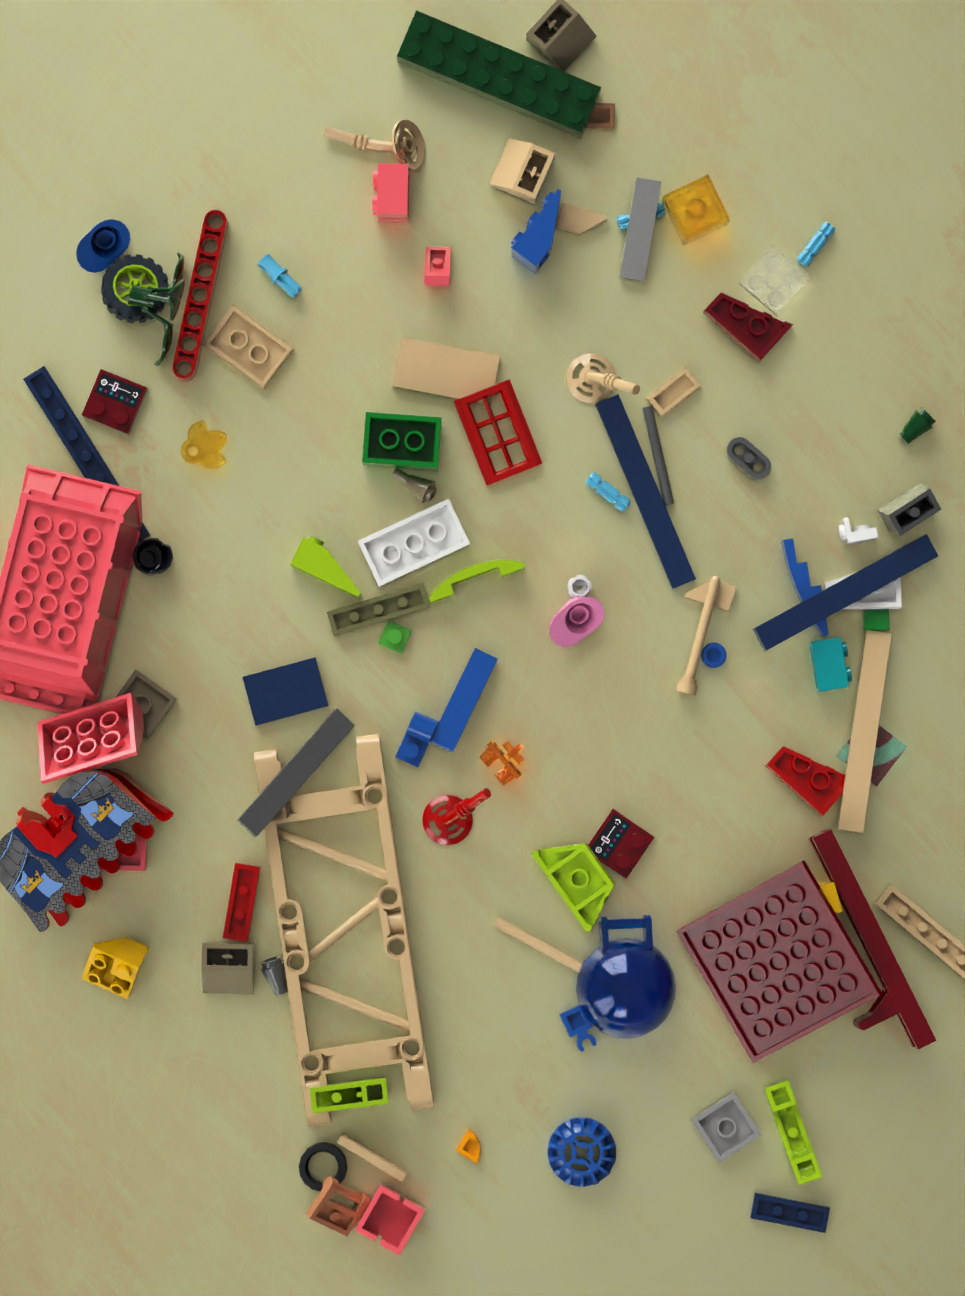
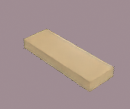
M342 1133L337 1141L339 1145L402 1182L404 1180L407 1170L345 1133Z

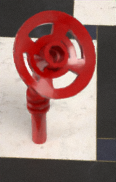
M485 788L473 797L465 798L464 800L453 795H442L434 798L426 806L422 818L423 827L428 837L442 845H453L464 840L472 828V812L476 806L491 797L490 790ZM447 802V805L439 807L434 813L431 812L438 803ZM447 809L446 813H443L441 816L438 815L441 810ZM429 821H435L437 828L442 831L439 837L431 830ZM454 823L457 824L454 830L448 831V828L453 826ZM461 827L464 828L460 835L449 839L448 835L456 833Z

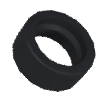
M327 1142L315 1143L308 1147L301 1156L299 1163V1173L304 1184L312 1190L319 1192L323 1188V1182L312 1178L308 1170L309 1160L313 1155L318 1152H327L335 1157L338 1162V1171L334 1178L338 1180L339 1184L344 1180L348 1168L347 1160L342 1150L336 1145Z

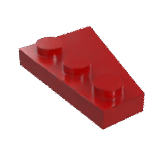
M784 746L765 765L821 817L843 794L844 774L835 771V769L829 766L819 764L811 760V758Z

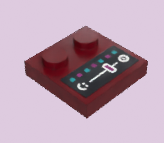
M100 369L82 416L129 435L148 388Z
M612 809L588 846L600 862L627 879L655 837Z

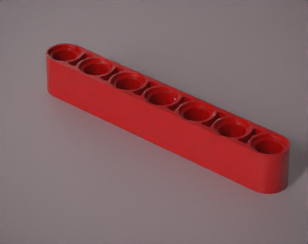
M219 210L209 211L203 221L172 370L175 376L183 382L193 380L197 374L227 235L228 221L225 214ZM215 217L223 220L219 228L210 227V221ZM208 242H215L218 244L215 252L208 253L204 250L205 245ZM203 266H210L212 273L208 277H201L199 275L200 269ZM199 290L207 292V297L202 302L194 300V295ZM194 314L202 317V321L198 326H191L189 324V318ZM188 339H194L197 342L196 347L191 351L183 348L184 342ZM183 363L191 365V371L187 375L178 373V368Z

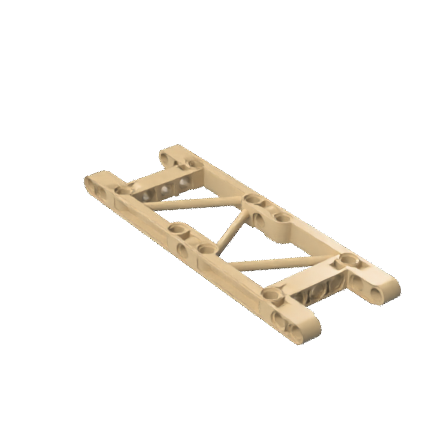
M379 734L356 737L357 749L355 752L360 786L292 796L282 808L281 816L277 819H272L264 828L308 1126L331 1123L330 1111L312 1113L310 1096L311 1087L329 1085L327 1074L402 1063L406 1097L410 1100L411 1111L434 1108ZM276 749L254 752L259 794L282 769V763L278 760ZM377 789L382 793V800L378 804H372L369 801L368 794L371 790ZM377 809L386 870L278 827V824ZM280 839L386 880L388 885L383 886L379 890L376 898L309 950L306 941L302 905L288 897ZM388 889L394 890L397 893V900L393 904H387L383 900V894ZM286 905H293L296 908L297 914L295 918L287 919L284 916L283 909ZM379 908L385 952L391 959L399 960L408 1020L300 978V974L308 970L310 962ZM394 940H400L404 943L405 950L403 953L395 954L391 951L390 945ZM294 955H300L304 959V966L301 969H295L291 966L290 960ZM302 990L409 1031L410 1035L384 1040H371L358 1044H346L331 1048L311 1049ZM416 1041L420 1046L419 1052L414 1055L407 1053L405 1049L407 1042ZM315 1056L319 1060L317 1069L311 1070L306 1067L305 1060L307 1057Z

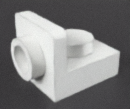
M849 518L842 519V525L838 526L840 539L845 540L846 546L873 541L878 538L876 527L870 528L869 525L854 527L855 532H851Z

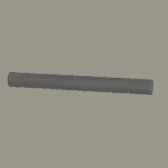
M652 406L644 407L642 409L665 506L674 504V499Z

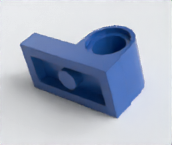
M416 711L395 757L419 767L439 721Z

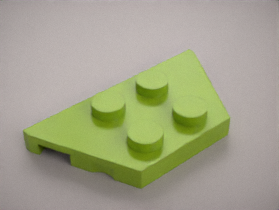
M587 843L533 851L531 853L583 928L587 933L591 931L615 886V882Z

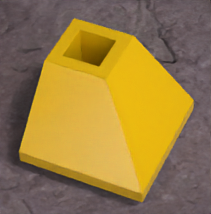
M128 937L94 943L81 979L128 999L150 947Z

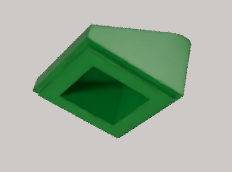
M863 609V631H889V609Z

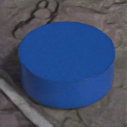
M709 643L702 649L701 660L709 668L720 667L726 660V650L719 643Z

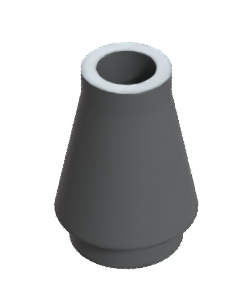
M275 956L262 961L261 971L271 986L274 995L277 996L288 992L284 961L281 960V957Z

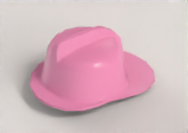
M575 597L567 601L562 610L553 617L550 623L549 634L551 639L562 647L573 646L601 625L604 619L602 604L592 597Z

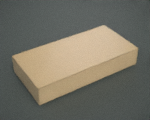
M685 367L646 399L663 418L701 388V385Z

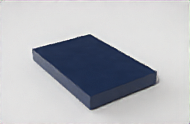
M316 657L242 677L255 726L329 706Z

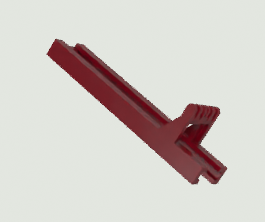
M825 829L809 837L829 881L835 883L839 901L883 987L882 994L877 997L868 1012L855 1018L853 1025L860 1030H866L897 1015L912 1047H916L919 1050L937 1041L832 830Z

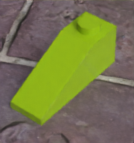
M310 536L309 540L303 537L290 565L350 595L360 598L361 592L330 552L323 547L324 542L313 536Z
M385 1077L354 1080L310 1088L313 1114L389 1104Z

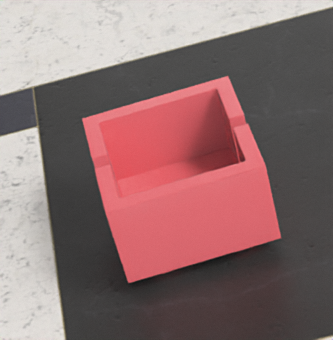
M378 164V171H373L374 190L377 191V196L372 197L373 215H377L378 222L408 223L409 165Z
M381 1183L355 1230L373 1241H376L379 1234L382 1236L380 1245L400 1255L423 1215L425 1207L406 1196L402 1201L399 1199L401 1193Z

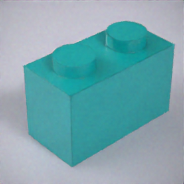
M841 637L810 642L809 648L817 693L848 688V682H852L850 667L845 665L844 657H848L846 642H842Z

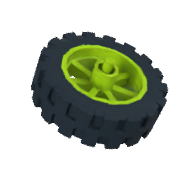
M136 254V257L125 255L123 259L120 260L118 258L113 261V265H109L105 275H103L101 286L102 300L104 305H107V310L111 314L114 313L117 319L121 321L122 319L127 320V323H134V321L144 323L146 319H154L149 314L141 312V307L130 305L122 299L129 296L132 285L148 288V286L153 288L169 287L166 273H163V268L159 264L156 265L153 259L149 257L146 259L143 258V255ZM132 274H139L141 276L139 279H133ZM127 275L129 284L119 280ZM146 277L152 284L142 285V282ZM116 286L127 289V291L118 295ZM156 292L157 296L168 298L167 292ZM156 301L154 308L149 307V309L157 314L163 310L166 302Z

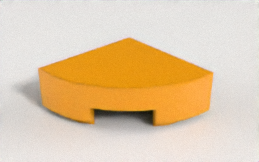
M468 1129L455 1151L477 1164L481 1154L480 1142L476 1134Z

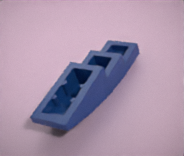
M793 538L782 540L781 544L789 576L800 602H803L821 592V585L811 587L807 562L797 563ZM826 618L814 624L821 637L829 635Z
M477 648L474 649L430 740L431 743L453 753L498 658Z

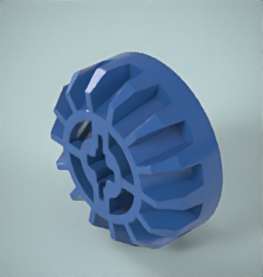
M576 1117L566 1120L554 1130L549 1139L547 1153L550 1166L555 1175L569 1185L585 1187L598 1184L610 1174L616 1161V1145L611 1133L602 1123L592 1118ZM576 1136H588L595 1141L590 1144L585 1140H578ZM573 1142H575L578 1145V1147L580 1146L582 1149L586 1147L588 1148L586 1153L590 1162H588L586 1158H583L582 1156H579L578 1158L576 1157L578 1152ZM567 1143L571 1146L570 1153L572 1157L568 1162H566L564 1155ZM598 1144L600 1157L596 1164L593 1159V1147ZM576 1162L580 1165H586L589 1170L578 1171L570 1167V1165Z

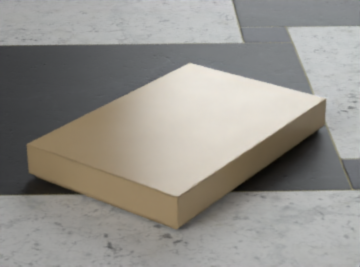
M232 305L203 344L262 389L267 387L294 350L235 305Z

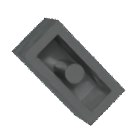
M918 484L879 509L878 512L888 530L901 536L940 511L941 507L931 489Z

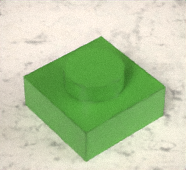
M388 620L378 644L402 654L412 630Z

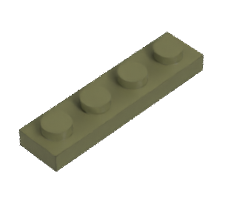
M421 583L328 611L327 615L335 637L431 607L424 584Z

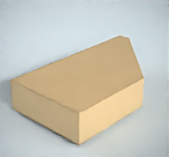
M563 203L556 228L581 235L594 226L605 222L607 215Z
M710 581L688 591L684 597L704 604ZM720 582L714 607L729 611L736 587Z

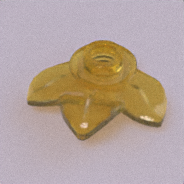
M203 420L194 423L188 430V440L181 446L182 458L190 464L200 463L208 469L224 465L226 460L219 451L226 443L227 434L219 430L207 431V426ZM191 447L198 449V453L195 456L189 454Z

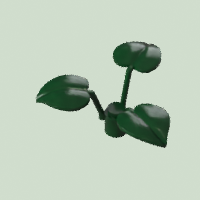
M177 253L179 261L175 268L173 282L169 287L153 288L148 286V288L132 285L129 294L128 304L141 307V312L149 314L164 325L165 334L162 355L154 364L156 366L162 364L171 347L173 323L168 322L151 311L149 307L154 308L156 301L170 303V320H174L180 306V299L185 280H183L184 255L181 253ZM156 292H167L168 298L157 296Z

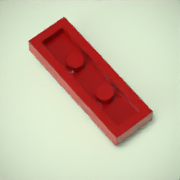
M235 863L223 938L244 942L249 941L261 867Z

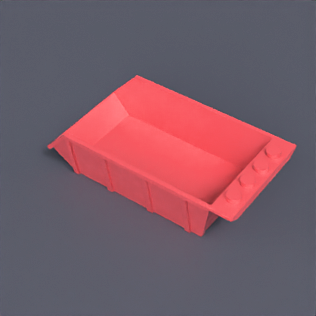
M27 465L19 506L0 576L1 700L59 714L98 703L134 562L132 555L142 531L141 491Z

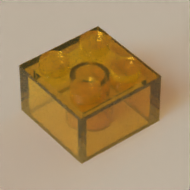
M709 175L664 195L662 198V203L683 246L729 224L730 218Z

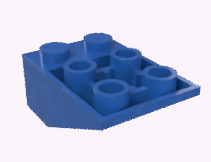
M557 189L554 194L550 192L545 197L540 213L538 214L535 211L526 223L528 224L524 233L519 232L511 242L512 257L534 274L539 271L551 255L561 197L560 189Z

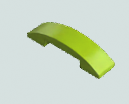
M495 560L472 565L453 574L441 583L430 595V603L432 604L454 596L452 585L499 569L501 578L525 570V565L523 562L512 560Z
M789 1080L764 1088L798 1185L823 1177L800 1116Z

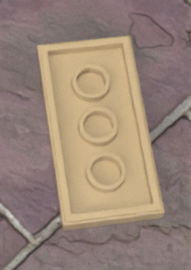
M402 337L392 387L458 400L495 385L500 356ZM493 396L487 397L490 406ZM483 400L475 402L484 405Z

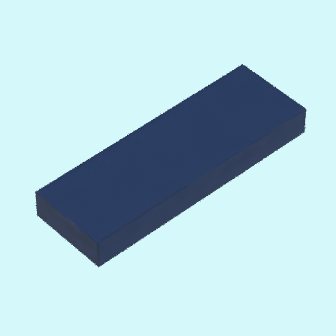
M754 1193L750 1218L825 1233L830 1207Z

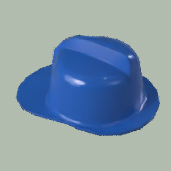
M108 219L93 226L77 246L76 256L80 266L88 272L96 273L105 270L129 246L130 232L126 225L121 221Z

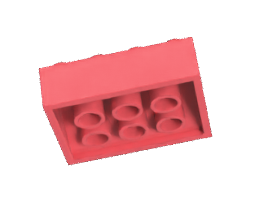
M132 693L37 722L42 784L138 755L144 733L143 710Z

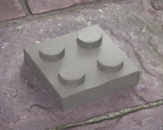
M734 1092L691 1119L719 1163L761 1136V1133Z

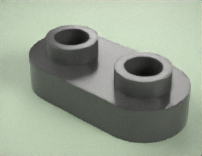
M737 437L730 441L727 446V456L733 463L752 479L761 480L767 477L771 471V462L768 457L745 438ZM738 446L742 447L744 453L737 455L734 449ZM760 463L763 467L762 471L756 472L753 465Z

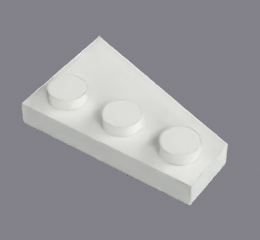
M850 575L826 582L824 588L826 589ZM901 577L841 610L901 609Z

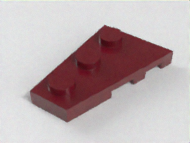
M720 293L703 312L758 362L765 357L793 326L791 323L773 318L771 314L749 307L748 304L724 293Z

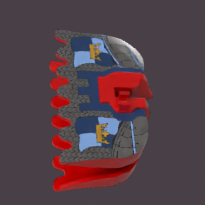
M96 769L75 774L67 779L56 793L48 792L41 798V806L51 816L49 819L37 812L29 811L25 807H22L17 812L19 815L16 821L17 827L0 840V882L26 912L39 932L46 931L50 925L47 911L60 927L65 926L69 921V914L66 911L67 905L71 904L75 908L83 907L86 903V897L83 893L84 888L88 887L92 891L100 890L103 886V880L100 876L102 870L112 874L118 872L120 869V862L117 859L119 853H123L126 856L135 855L137 852L136 836L139 835L144 839H150L155 834V829L152 825L155 818L166 822L173 817L174 812L153 797L128 773L118 769Z

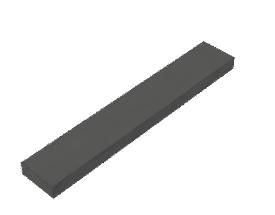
M337 708L334 709L238 817L237 821L250 834L257 837L355 725Z

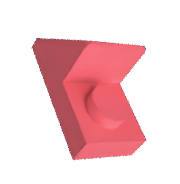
M426 247L425 285H450L451 247Z

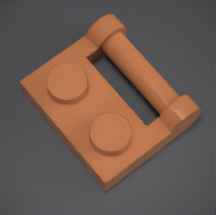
M329 1176L324 1180L322 1190L306 1212V1215L309 1219L348 1236L368 1207L370 1195L364 1192L358 1193L339 1184L337 1179ZM334 1193H337L355 1202V1204L350 1208L331 1199Z

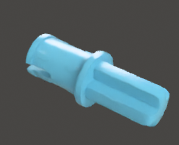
M270 254L265 255L259 261L258 266L269 275L273 284L277 283L291 297H296L301 292V286L287 274L288 270L286 268L283 269Z

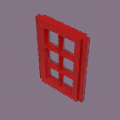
M510 379L453 401L486 486L542 464ZM500 393L507 412L494 417L487 397ZM483 400L490 419L477 423L470 404ZM510 417L517 436L504 441L497 421ZM492 424L499 443L486 448L479 428ZM519 441L526 460L513 465L506 446ZM502 448L509 467L496 472L489 453Z

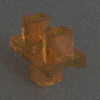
M493 740L487 744L488 748L479 758L487 767L491 766L497 759L503 763L505 767L495 774L502 785L507 784L514 778L517 780L522 776V773L510 760L513 757L518 764L524 760L518 753L523 748L521 744L514 748L509 741L504 743L502 746L507 750V755Z

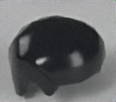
M158 538L142 540L135 546L132 558L138 571L148 576L161 575L171 566L173 554L169 544L163 543Z

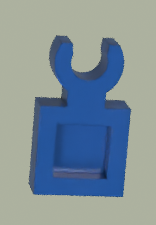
M582 1003L559 1014L568 1036H577L576 1046L579 1051H584L582 1046L584 1039H589L592 1046L596 1045V1039L587 1032L593 1026Z

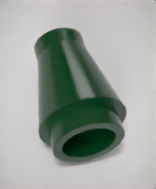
M921 407L918 411H914L898 434L909 444L932 429V425L936 421Z

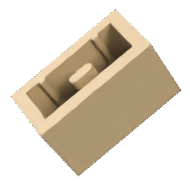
M509 138L489 185L535 204L554 162L555 153L533 143Z

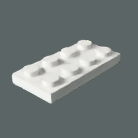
M449 498L358 541L379 587L470 545Z

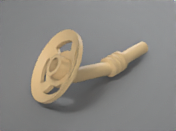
M401 120L396 123L392 132V142L368 139V136L363 137L362 134L358 136L357 133L350 134L329 127L325 128L323 135L324 137L349 143L351 147L356 145V148L359 149L361 147L362 150L367 148L394 152L399 163L408 164L409 170L419 168L425 156L422 134L419 128L410 120ZM405 128L410 131L412 136L407 131H404ZM414 147H416V156L413 161L410 156Z
M583 354L574 359L567 370L566 383L570 393L576 399L585 403L601 402L613 390L619 389L637 395L640 391L639 385L624 381L620 376H617L611 362L599 354ZM590 359L600 361L607 368L603 369L597 363H590ZM581 363L584 368L580 371L579 378L572 379L574 369ZM591 367H596V368H598V369L600 370V372H597L596 370L591 369ZM585 382L588 386H592V389L585 387L583 383ZM601 385L607 388L603 393L599 390ZM579 386L583 391L592 393V396L583 395L576 388Z

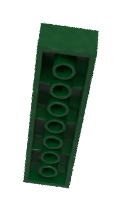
M417 10L397 54V62L580 139H582L595 104L601 94L600 86Z

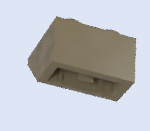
M557 0L526 33V41L563 72L597 37L580 14L564 0Z
M202 943L203 993L254 994L255 944Z

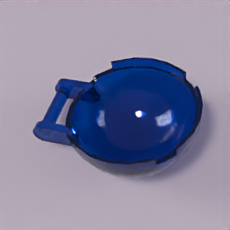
M643 915V918L608 920L607 917H600V946L594 949L588 958L583 961L577 976L576 993L578 1004L586 1019H589L604 1034L624 1039L644 1036L658 1028L671 1012L676 996L674 972L667 958L653 946L651 915ZM643 928L644 941L630 938L609 941L608 930Z

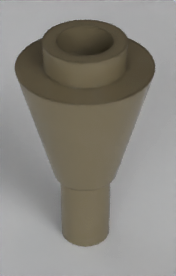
M398 468L394 470L392 477L404 483L422 503L433 499L437 491L435 481L408 475Z

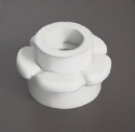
M577 575L576 578H571L567 585L569 588L568 593L572 598L588 597L589 592L592 590L591 581L587 580V577L584 575ZM578 585L582 586L581 590L577 589Z

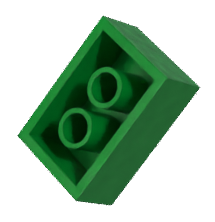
M366 412L363 465L438 471L442 417Z

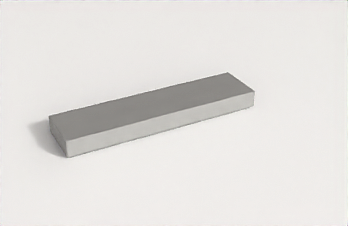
M636 177L619 275L621 278L645 281L661 181Z

